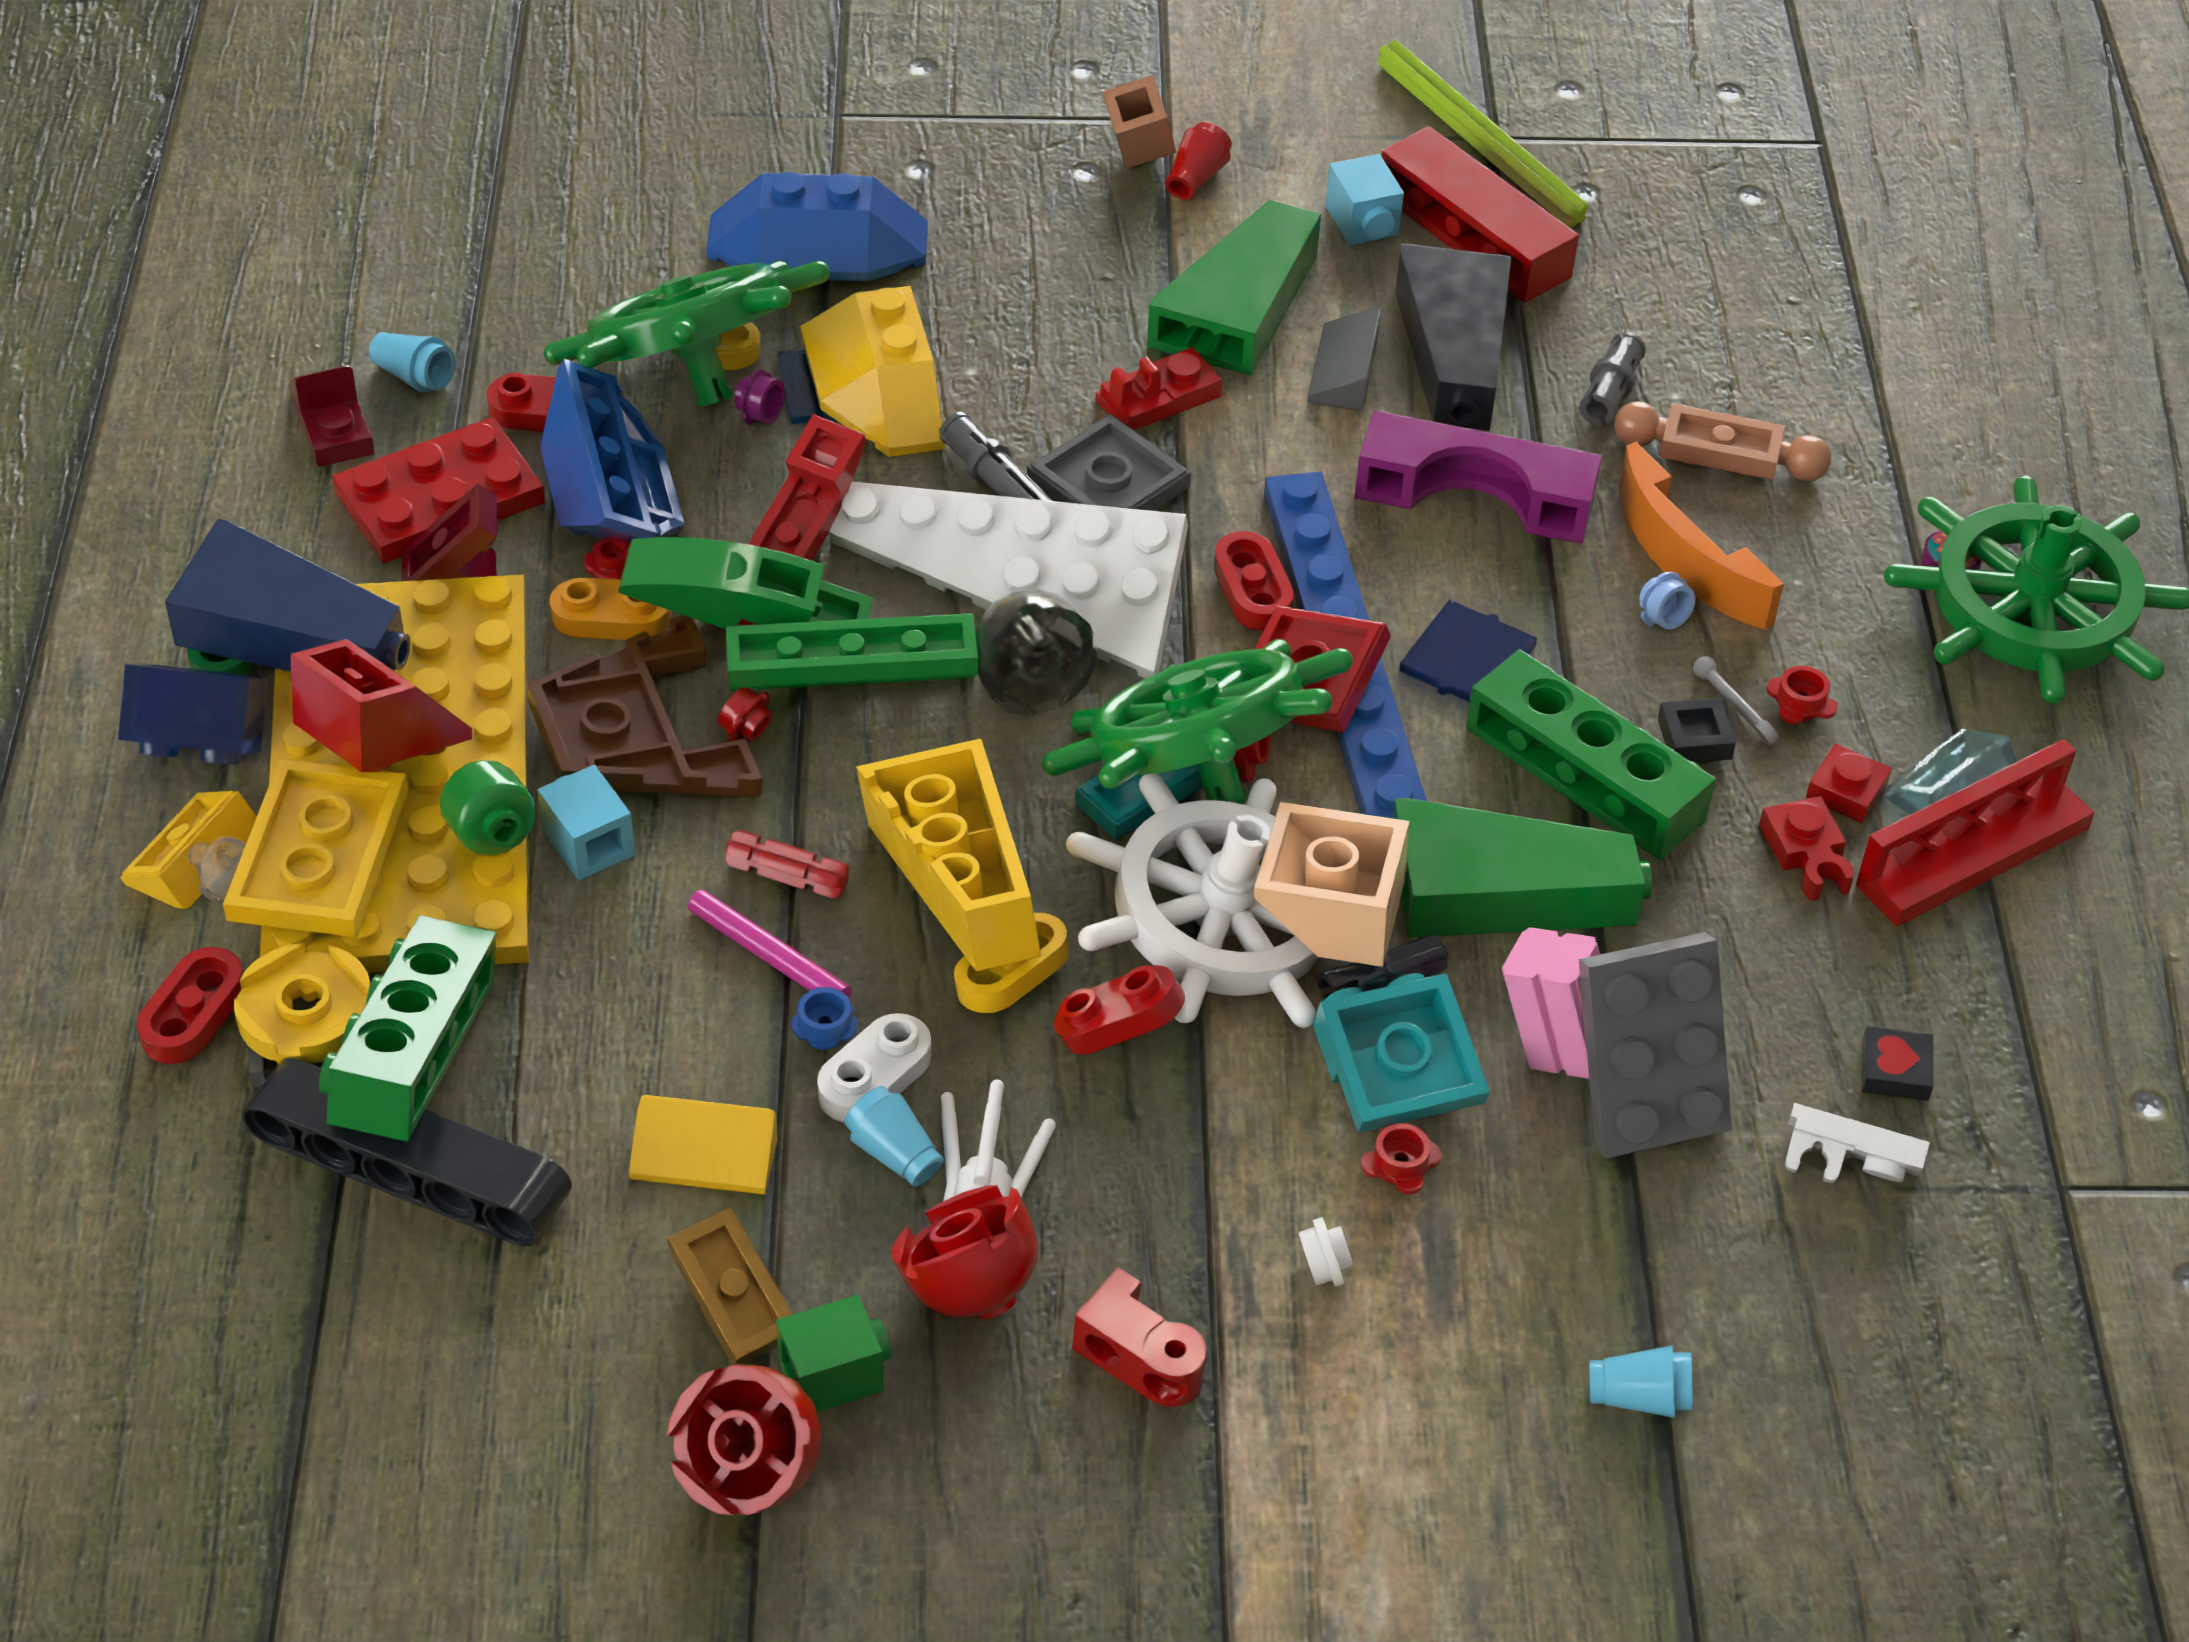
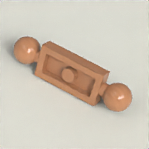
M1636 401L1624 405L1618 411L1614 421L1616 435L1626 445L1637 442L1643 447L1650 444L1653 440L1662 441L1659 456L1661 458L1721 469L1746 476L1773 480L1776 466L1779 464L1786 466L1788 472L1794 478L1809 482L1821 478L1828 471L1831 464L1830 449L1818 437L1807 435L1801 436L1791 443L1782 442L1785 425L1672 403L1667 419L1659 417L1657 411L1651 405Z

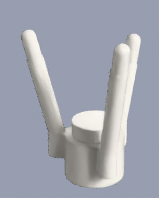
M998 1079L992 1081L985 1109L978 1156L970 1158L966 1166L961 1168L954 1096L950 1092H944L941 1096V1120L947 1185L943 1201L962 1192L986 1185H997L1003 1197L1009 1196L1010 1187L1018 1190L1022 1198L1023 1192L1055 1129L1056 1124L1054 1120L1049 1118L1043 1121L1012 1180L1007 1173L1008 1168L1006 1164L994 1157L1004 1084Z

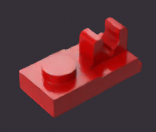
M1191 347L1151 362L1148 357L1141 358L1139 369L1128 374L1121 367L1113 369L1110 380L1101 383V390L1096 392L1095 401L1108 415H1113L1134 431L1220 398L1222 379L1200 354Z

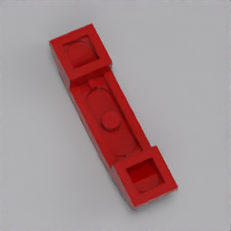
M813 414L785 461L790 474L748 545L784 552L813 561L840 511L845 494L851 486L866 443L865 434ZM741 619L737 626L758 624Z

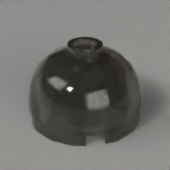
M1040 589L1014 591L994 601L981 615L975 628L978 652V678L984 690L994 702L1007 712L1025 716L1038 714L1030 705L1056 698L1058 699L1059 707L1071 702L1088 684L1097 664V650L1093 646L1092 633L1094 634L1091 625L1080 611L1060 595Z

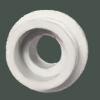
M1323 1217L1314 1219L1315 1227L1298 1232L1316 1286L1333 1281L1335 1287L1343 1285L1345 1282L1341 1270L1353 1267L1354 1265L1342 1228L1338 1226L1327 1230Z

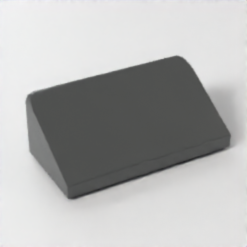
M1381 308L1368 309L1324 323L1308 392V403L1363 410L1378 341Z

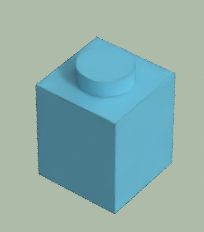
M1376 154L1330 163L1325 207L1347 244L1350 246L1399 236L1404 192L1381 155Z
M595 764L571 775L560 777L553 783L537 789L542 831L578 881L635 856L631 813Z

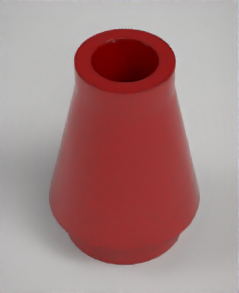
M1200 122L1195 127H1190L1184 132L1173 167L1165 180L1167 190L1174 197L1181 200L1192 199L1197 190L1230 161L1232 142L1229 135L1221 127L1210 122Z

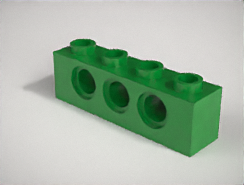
M1521 649L1517 650L1472 686L1466 723L1468 731L1615 831L1633 835L1635 844L1658 860H1662L1706 821L1716 778L1705 772L1698 764L1687 760L1655 739L1648 731L1637 727L1605 706L1598 698L1590 696L1558 675L1551 667L1540 663Z
M419 915L406 939H396L390 953L387 971L384 976L375 975L371 981L365 1008L361 1014L353 1013L350 1016L344 1032L343 1045L338 1053L330 1052L324 1060L319 1078V1091L328 1095L327 1124L408 1142L493 986L497 932Z

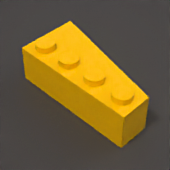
M976 739L856 766L868 826L975 971L1008 966L1019 961L1041 957L1031 895L982 740Z

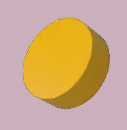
M749 322L721 333V345L717 347L723 369H743L758 360L761 354L760 332L753 323Z

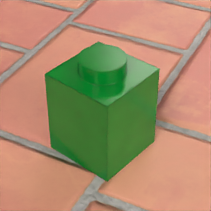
M858 1294L776 1320L778 1358L784 1375L795 1380L814 1403L816 1413L884 1391L883 1362L892 1359L890 1342L881 1319L869 1320Z

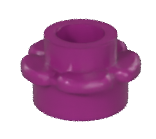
M762 369L755 370L749 377H744L739 382L734 396L736 408L743 411L741 415L742 420L748 425H752L754 421L765 424L774 422L784 404V385L781 380L772 378L770 373H765Z

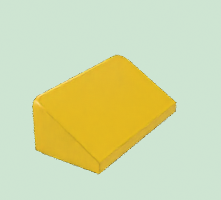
M239 791L197 793L122 872L123 875L120 878L125 885L176 908L188 909L245 848L257 816Z
M643 1095L640 1098L637 1109L629 1179L766 1195L778 1140L776 1113L768 1108Z

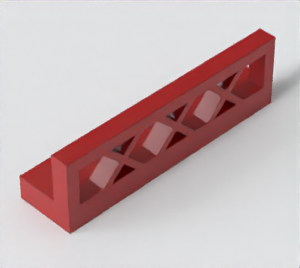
M2062 739L1870 834L1856 886L1898 927L2088 830L2095 812L2065 785L2076 750L2065 739Z

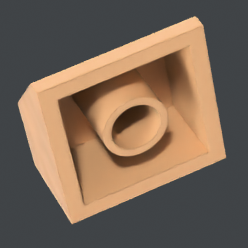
M1280 802L1254 886V898L1317 957L1383 967L1406 880L1409 821Z

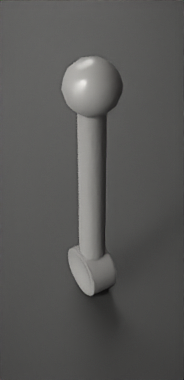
M1702 656L1694 662V674L1702 680H1709L1752 725L1760 738L1768 746H1771L1780 739L1771 724L1763 720L1717 672V664L1714 659L1709 656Z

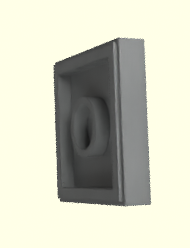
M1111 414L1027 466V475L1052 501L1154 511L1188 489L1191 484V472Z

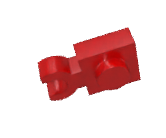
M1819 796L1763 808L1759 826L1783 871L1801 867L1803 871L1801 889L1805 896L1811 901L1819 900L1823 887L1822 878L1834 881L1842 895L1849 894L1854 878V870L1850 862L1842 857L1846 840L1822 797Z

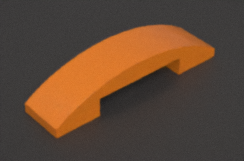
M1637 442L1627 445L1619 483L1620 502L1632 532L1650 558L1664 572H1675L1679 575V578L1685 579L1688 587L1693 590L1695 597L1708 606L1731 618L1763 630L1774 626L1784 583L1746 547L1726 555L1668 499L1672 476Z

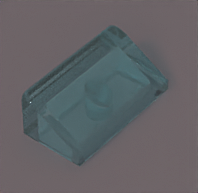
M1961 729L1885 789L1886 797L1911 815L2016 763L2017 759L2011 737Z

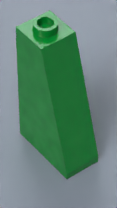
M1268 200L1152 298L1149 304L1147 347L1170 354L1193 347L1209 365L1252 376L1317 257L1321 213Z
M1394 799L1392 819L1409 821L1406 880L1400 899L1407 938L1424 937L1430 934L1453 936L1526 931L1529 927L1544 930L1636 926L1642 899H1649L1651 897L1652 874L1650 864L1647 860H1639L1634 836L1631 834L1417 799Z

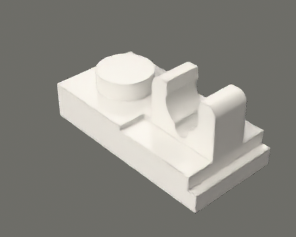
M1794 1103L1788 1125L1795 1127L1785 1160V1168L1790 1172L1796 1173L1801 1156L1805 1152L1811 1151L1812 1147L1818 1144L1822 1147L1821 1154L1827 1162L1823 1175L1824 1182L1833 1183L1837 1180L1845 1153L1851 1154L1853 1158L1864 1160L1862 1169L1864 1172L1883 1179L1903 1182L1905 1173L1915 1176L1919 1175L1923 1169L1930 1142Z

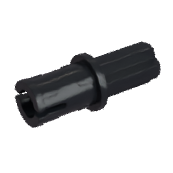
M1430 934L1387 949L1383 967L1350 962L1330 970H1322L1318 973L1319 989L1329 986L1334 988L1342 984H1346V986L1321 996L1324 1001L1332 993L1346 988H1360L1362 992L1387 987L1393 980L1413 973L1423 974L1425 978L1438 974L1448 967V952L1439 937Z

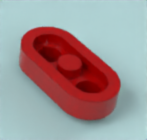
M509 373L496 379L489 385L486 393L489 416L494 417L501 427L507 429L544 432L556 377Z
M1250 531L1232 532L1223 536L1217 542L1214 556V572L1234 617L1247 628L1264 631L1276 606L1293 607V588L1273 545L1264 536Z
M204 947L188 953L179 961L142 1009L137 1019V1031L141 1045L148 1057L164 1064H177L188 1061L203 1051L234 1010V1000H237V996L241 991L240 979L243 976V970L240 960L233 952L220 947ZM219 987L214 991H206L209 988Z
M1161 965L1140 966L1119 978L1090 989H1079L1069 994L1061 1003L1060 1009L1055 1016L1054 1028L1070 1052L1078 1055L1094 1053L1156 1030L1170 1022L1183 1007L1185 992L1169 968Z

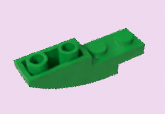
M685 537L632 539L618 589L620 594L726 629V626H737L741 619L758 625L869 619L873 599L872 597L821 580L824 564L759 546Z

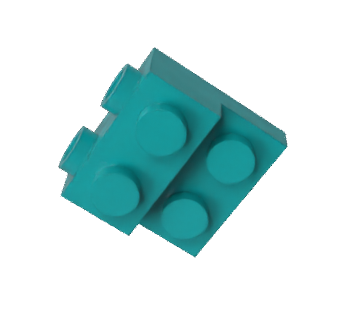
M1420 973L1408 974L1393 980L1387 987L1362 992L1360 988H1346L1332 993L1324 1001L1320 1002L1312 1025L1332 1083H1341L1358 1133L1485 1104L1490 1090L1447 973L1427 978Z

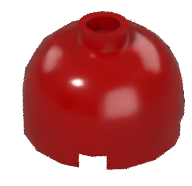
M986 1185L962 1192L926 1211L925 1214L931 1224L921 1230L915 1237L909 1226L899 1234L891 1249L894 1264L915 1298L942 1316L956 1318L979 1316L980 1319H991L1002 1315L1016 1303V1295L1026 1286L1038 1262V1240L1030 1214L1018 1190L1010 1187L1009 1196L1006 1197L1002 1196L997 1185Z
M735 1364L701 1374L681 1393L669 1419L668 1436H674L673 1450L676 1461H671L675 1478L692 1500L716 1514L753 1515L784 1504L808 1483L820 1457L821 1427L814 1403L795 1380L766 1366Z

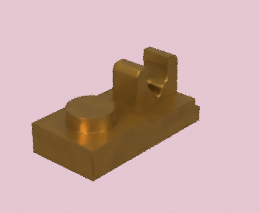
M731 1207L668 1238L669 1253L732 1365L744 1364L778 1346L776 1320L793 1314Z

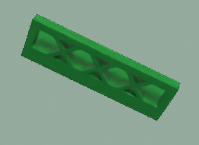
M973 613L726 626L730 691H737L741 687H751L753 690L960 679L974 678V675H978V652Z

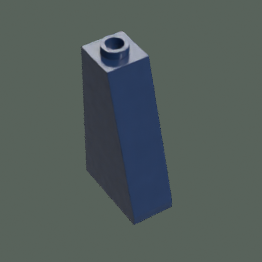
M217 519L165 601L175 646L291 672V654L348 639L394 672L395 670L403 669L410 652V637L404 633L400 606L227 520Z

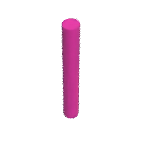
M700 889L691 897L688 903V910L807 990L811 991L816 988L830 987L840 990L850 998L852 993L851 986L704 889Z

